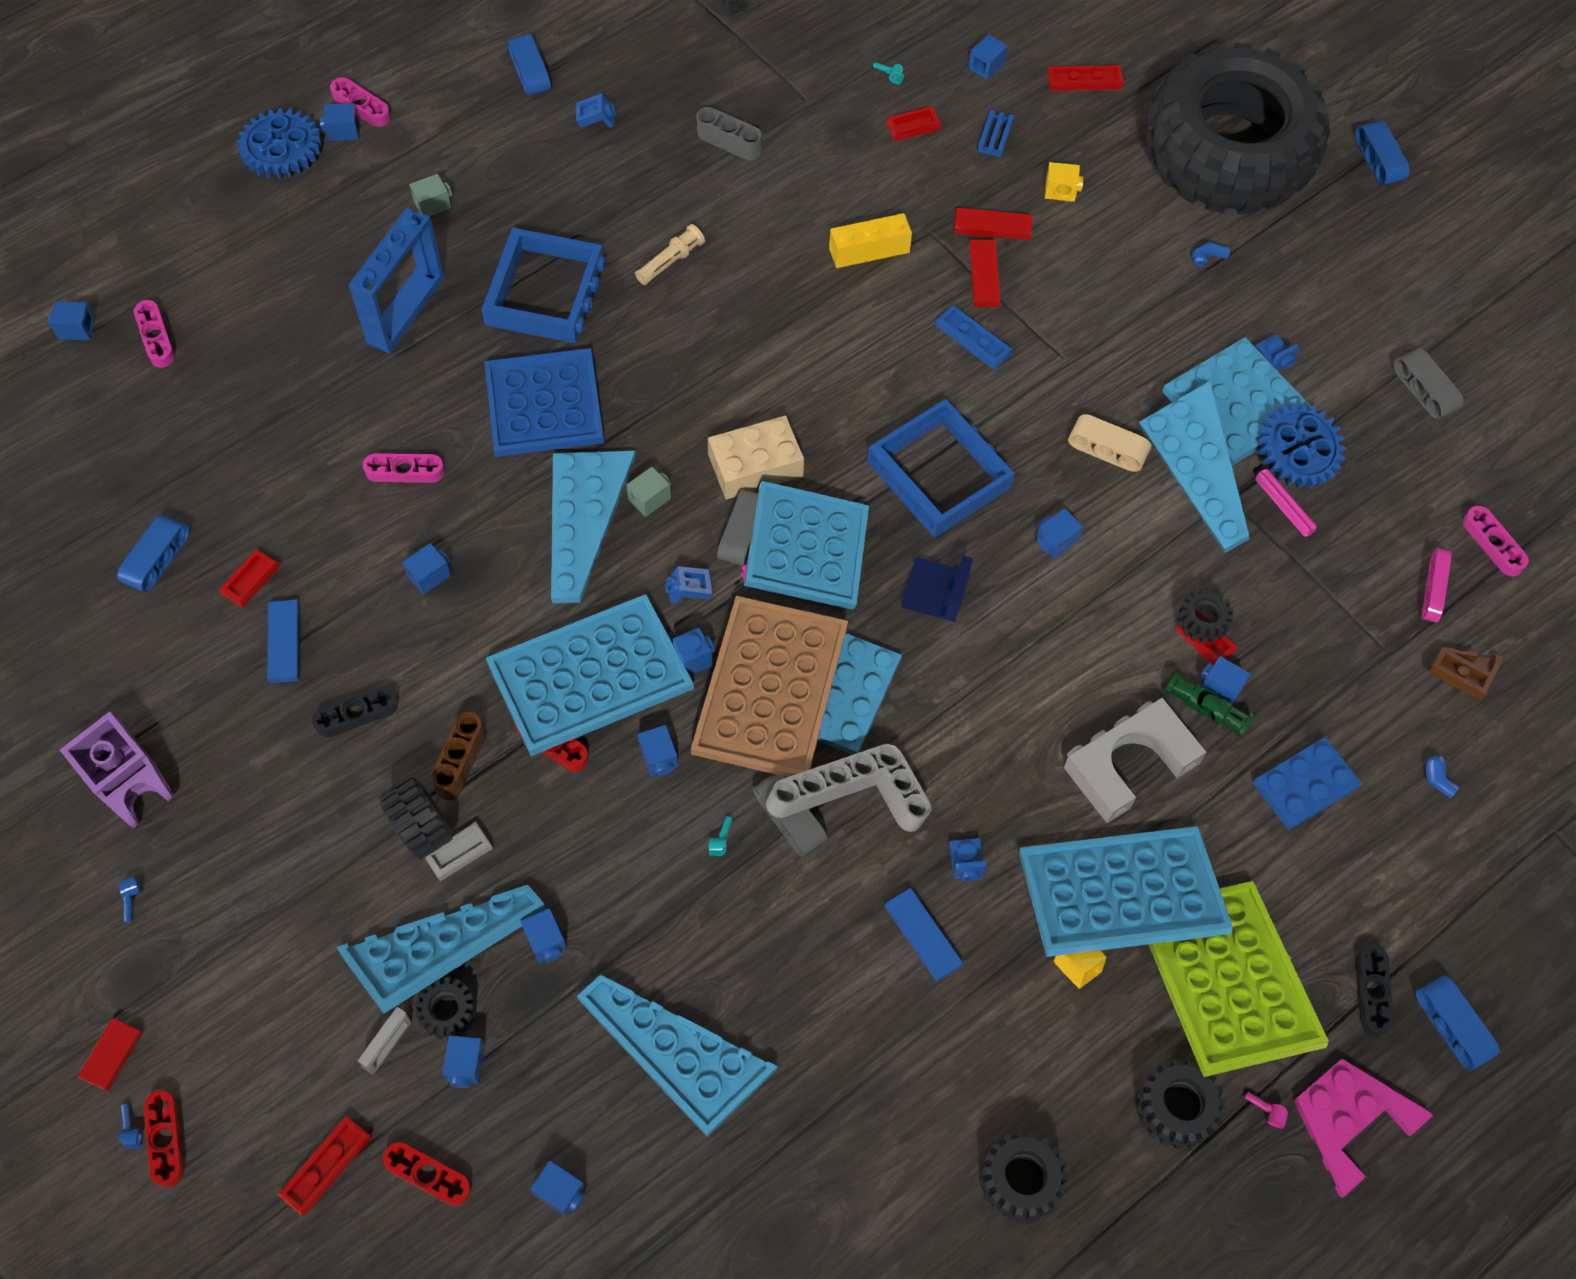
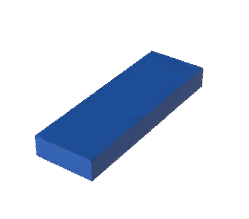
M954 305L936 320V327L994 370L1012 355L1013 349Z
M297 600L268 602L267 680L270 684L299 681V603Z
M911 888L885 903V909L936 983L963 966V962Z

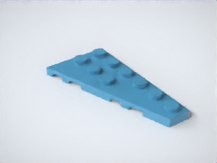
M528 885L494 895L489 902L474 907L470 903L461 906V911L446 916L442 912L396 927L394 933L379 938L375 934L366 937L363 943L351 947L347 943L338 946L337 949L380 1010L385 1014L522 926L520 921L546 909L544 903Z

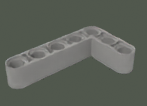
M883 744L781 779L775 783L766 800L768 812L775 817L782 818L876 785L898 825L909 832L918 830L931 811L930 802L903 754L896 746L891 744ZM778 796L785 798L787 801L780 799Z

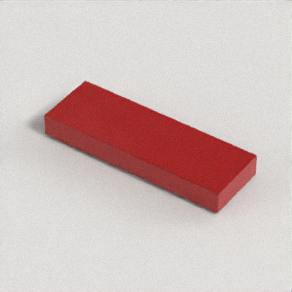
M1120 65L1048 66L1047 75L1050 91L1122 90L1123 87Z
M956 208L954 233L1019 240H1030L1032 215Z
M970 240L969 252L973 306L1000 307L996 240Z
M346 1115L278 1193V1196L302 1217H305L369 1143L372 1136Z

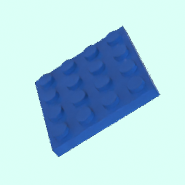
M591 348L484 361L495 457L604 443Z

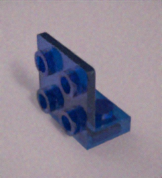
M962 555L960 565L954 564L953 567L916 558L901 606L909 610L956 622L970 576L973 558Z

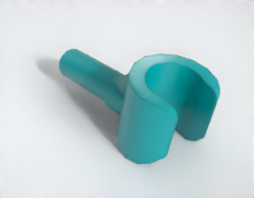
M877 62L873 64V68L890 74L889 80L893 84H901L904 78L902 65L895 64L893 67Z
M727 816L725 818L719 838H709V856L725 855L727 834L733 820L731 817Z

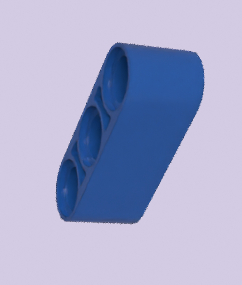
M532 34L507 39L512 61L526 95L531 96L550 91L549 76Z
M1378 121L1357 126L1355 131L1357 145L1377 182L1380 185L1407 180L1409 177L1408 162L1387 124L1384 121Z
M163 514L157 516L121 564L117 575L118 581L141 592H149L185 544L189 536V526Z
M1443 975L1416 991V998L1421 1008L1466 1069L1474 1070L1499 1055L1500 1051L1497 1042L1449 977Z

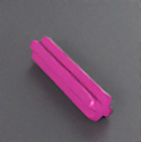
M1268 469L1260 471L1255 478L1259 485L1303 536L1311 535L1316 530L1317 525Z

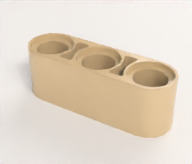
M1091 415L1079 416L1068 438L1070 445L1074 448L1132 472L1141 470L1151 450V443L1146 438Z

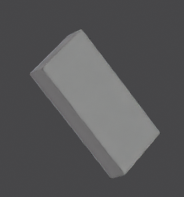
M475 822L453 835V840L425 857L439 881H442L493 848Z
M396 1007L358 1059L363 1069L372 1075L373 1073L375 1074L411 1024V1020L406 1012Z

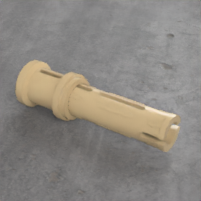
M693 224L687 226V231L679 237H673L666 249L635 271L638 281L643 285H647L649 281L677 259L686 258L689 255V251L697 245H703L705 238L702 232Z

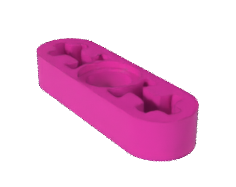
M343 77L331 82L330 89L336 102L345 104L354 103L358 99H365L367 101L362 105L354 104L359 117L377 127L384 126L390 121L387 104L365 89Z
M141 301L135 306L134 315L147 355L154 366L159 368L167 367L174 361L175 354L161 312L154 301ZM150 311L152 320L147 321L145 313ZM152 330L161 331L157 337H147L148 333ZM161 346L163 350L162 356H159L156 347Z
M375 453L367 456L363 461L366 477L374 482L433 483L441 480L445 474L441 458L433 454ZM407 463L411 465V469L408 472L400 473L396 471L400 464ZM377 464H380V467L377 468V471L372 470L375 468ZM417 464L420 465V467H418L419 472H417V467H416ZM431 465H435L432 472L427 471Z
M1474 506L1468 511L1463 519V525L1504 574L1508 576L1520 575L1529 562L1526 553L1487 508ZM1473 518H1475V519H1479V518H1480L1483 522H1481V521H1477V522H1476V521H1474ZM1489 536L1498 537L1502 541V546L1493 545L1489 541ZM1509 560H1510V561H1514V560H1515V561H1517L1518 564H1516V563L1511 564V563L1509 562Z
M1436 547L1431 556L1422 609L1423 620L1438 623L1442 616L1452 552Z

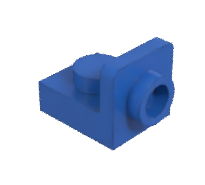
M602 93L576 103V122L581 128L601 120L609 128L614 126L616 109L613 103L608 101Z
M1277 334L1255 346L1277 371L1290 368L1296 362V355L1300 349L1296 344L1288 348Z
M678 566L666 580L665 589L669 594L670 604H677L682 597L708 600L713 594L709 570Z
M980 838L950 841L949 852L953 878L962 879L964 882L979 880L980 877H984L987 866L986 861H983Z

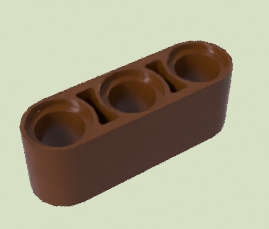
M465 712L457 717L432 771L431 780L435 791L444 800L455 799L462 792L484 742L485 731L480 717L474 712ZM468 727H476L475 731L464 733ZM456 753H465L460 759L452 758ZM445 779H454L449 785H440Z

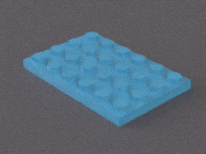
M646 594L486 657L487 665L530 756H534L694 689L687 670Z
M1198 826L1020 848L1019 856L1046 957L1227 935L1232 932L1233 926Z

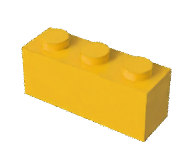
M905 213L830 229L829 250L836 268L910 253L912 231Z

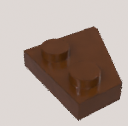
M1442 647L1428 673L1482 701L1504 657L1494 655L1492 659L1478 657V652L1458 651L1454 648Z

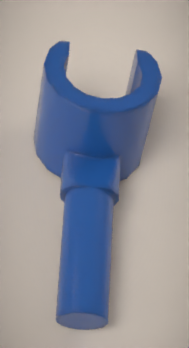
M135 877L125 879L119 884V891L124 903V923L132 922L131 896L141 893L140 883Z
M122 1104L123 1130L119 1132V1141L126 1149L141 1148L143 1140L141 1129H132L129 1104Z

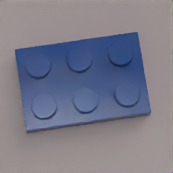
M1325 737L1259 776L1252 783L1289 831L1359 789L1362 785L1361 781Z

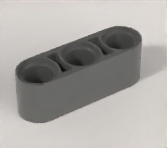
M711 107L701 108L697 112V135L701 140L746 160H756L761 156L762 132L760 129Z
M1417 348L1394 360L1393 365L1397 376L1434 419H1441L1463 407L1464 400L1460 391L1424 349Z
M744 489L740 491L719 544L717 559L740 566L747 564L758 493Z
M773 774L753 787V793L796 853L803 857L827 841L826 833L809 809L782 818L775 817L768 812L766 800L775 783L784 779L783 775ZM778 796L780 799L787 801L785 798Z

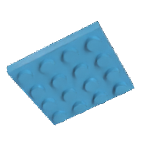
M1246 337L1167 383L1162 390L1173 403L1210 381L1231 466L1264 447L1257 444V441L1263 437L1258 432L1264 427L1262 423L1274 410L1277 411L1282 405L1288 407L1293 402L1297 408L1303 402L1306 404L1307 410L1312 407Z
M761 481L758 490L744 586L854 610L857 605L869 505Z
M845 635L818 738L819 742L851 755L860 753L901 662L902 655L852 635Z

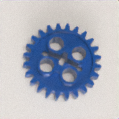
M279 108L276 114L270 109L267 116L259 113V120L251 118L252 125H244L245 132H239L241 139L237 140L238 151L244 165H248L250 171L256 170L259 176L266 172L268 178H271L273 173L277 174L278 179L282 177V173H286L288 177H291V171L294 170L300 174V167L310 168L308 161L316 162L315 155L320 154L319 147L322 146L319 129L316 127L315 122H311L308 115L303 117L301 111L293 115L292 109L283 113L282 109Z
M1293 402L1288 407L1282 405L1277 411L1274 410L1262 423L1264 427L1258 433L1263 437L1257 441V444L1264 447L1258 454L1266 455L1267 458L1262 464H1271L1272 467L1269 471L1271 473L1276 471L1279 473L1278 481L1285 477L1287 478V486L1296 481L1298 489H1301L1305 484L1311 489L1316 484L1321 486L1326 480L1329 481L1341 469L1339 464L1345 460V457L1340 454L1346 450V447L1339 444L1345 437L1337 436L1336 433L1341 428L1331 426L1334 418L1326 420L1324 418L1325 410L1317 414L1315 405L1307 410L1304 402L1298 408ZM1317 436L1321 437V439L1312 441L1308 446L1303 445L1304 443L1310 441L1312 438H1315ZM1295 445L1300 446L1287 455L1282 454V452L1291 450ZM1294 459L1299 462L1300 466L1295 463Z

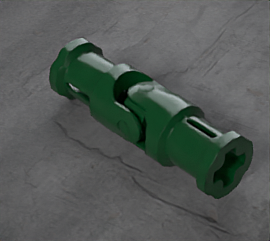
M1179 671L1175 673L1164 692L1167 695L1172 694L1186 702L1187 707L1207 717L1211 716V719L1216 724H1224L1238 732L1237 736L1242 738L1255 716L1252 713L1247 715L1235 708L1233 702L1221 699L1220 696L1200 683L1196 685L1182 677ZM1202 695H1206L1200 707L1197 699Z

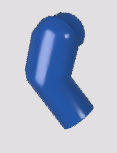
M1207 242L1193 252L1192 259L1195 266L1203 267L1211 256L1227 259L1230 254V247Z
M1440 755L1430 757L1426 763L1427 782L1451 799L1459 789V786L1447 779L1445 759Z

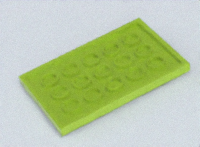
M1253 881L1220 888L1233 926L1231 934L1148 944L1203 1077L1327 1048L1329 1040Z

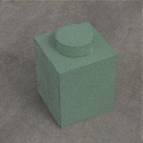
M438 174L409 184L413 201L421 214L430 217L451 208L449 197H452L451 189L447 182H442Z
M650 467L626 485L628 500L645 517L671 499L670 480L664 473L661 472L659 474L653 467Z

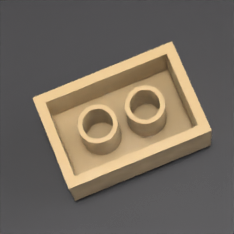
M786 416L708 438V456L725 499L739 496L742 489L751 492L757 491L761 481L781 484L803 477L804 458Z

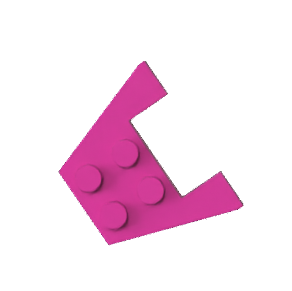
M1343 1059L1338 1061L1294 1100L1311 1139L1315 1140L1323 1157L1321 1160L1326 1170H1329L1336 1184L1335 1189L1341 1198L1346 1196L1365 1178V1175L1347 1157L1342 1148L1385 1110L1408 1136H1411L1433 1116L1426 1109Z

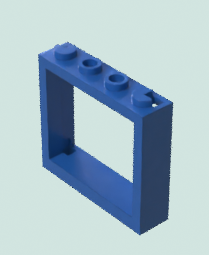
M410 208L404 210L349 283V289L367 344L389 354L445 278L431 219L429 216ZM412 247L417 268L382 314L376 294ZM370 284L374 286L371 291L367 289Z
M512 228L482 307L485 325L576 343L579 333L585 329V315L591 312L593 292H597L599 289V274L605 271L607 258L603 256L602 245ZM523 250L588 263L568 320L503 307Z
M946 399L868 447L867 463L934 538L1011 489L1015 475L1009 468V463L1004 462L996 454L994 447L980 437L975 426L969 425L962 417L959 409L955 410ZM940 424H943L994 480L943 515L890 457Z

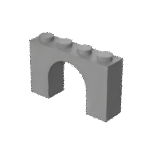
M1163 698L1154 703L1151 701L1146 702L1137 710L1138 713L1134 716L1129 717L1126 715L1114 724L1113 729L1108 732L1105 730L1098 732L1092 737L1089 744L1084 747L1078 745L1067 754L1068 758L1064 769L1106 823L1131 809L1136 799L1135 795L1113 767L1111 754L1116 748L1131 743L1147 746L1159 755L1176 778L1199 765L1206 754L1204 748Z

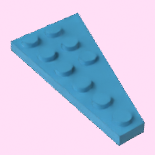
M1209 381L1139 422V425L1218 544L1226 553L1249 540V532Z
M635 451L553 453L552 603H581L592 574V567L596 558H598L603 538L608 532L619 503L622 488L628 479L631 464L633 465L636 458Z
M602 975L598 976L577 995L578 1000L707 1137L778 1068V1066L768 1061L765 1062L755 1057L751 1052L723 1040L722 1037L679 1015L676 1016L653 1001L651 1003Z

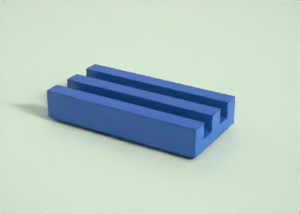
M990 110L977 152L1002 157L1014 115L1009 114V117H1004L1005 113L1000 112L999 115H996L995 110ZM994 121L996 125L989 146L984 147L992 122ZM1003 123L1006 126L998 150L993 148Z

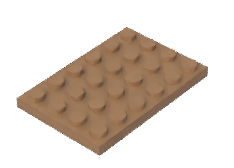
M736 596L691 746V755L785 777L810 770L843 647L848 621Z

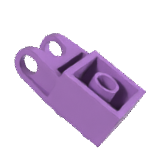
M108 712L60 749L61 753L92 792L132 828L139 825L134 812V802L140 794L146 791H155L167 801L174 798L157 765L123 723L111 712Z

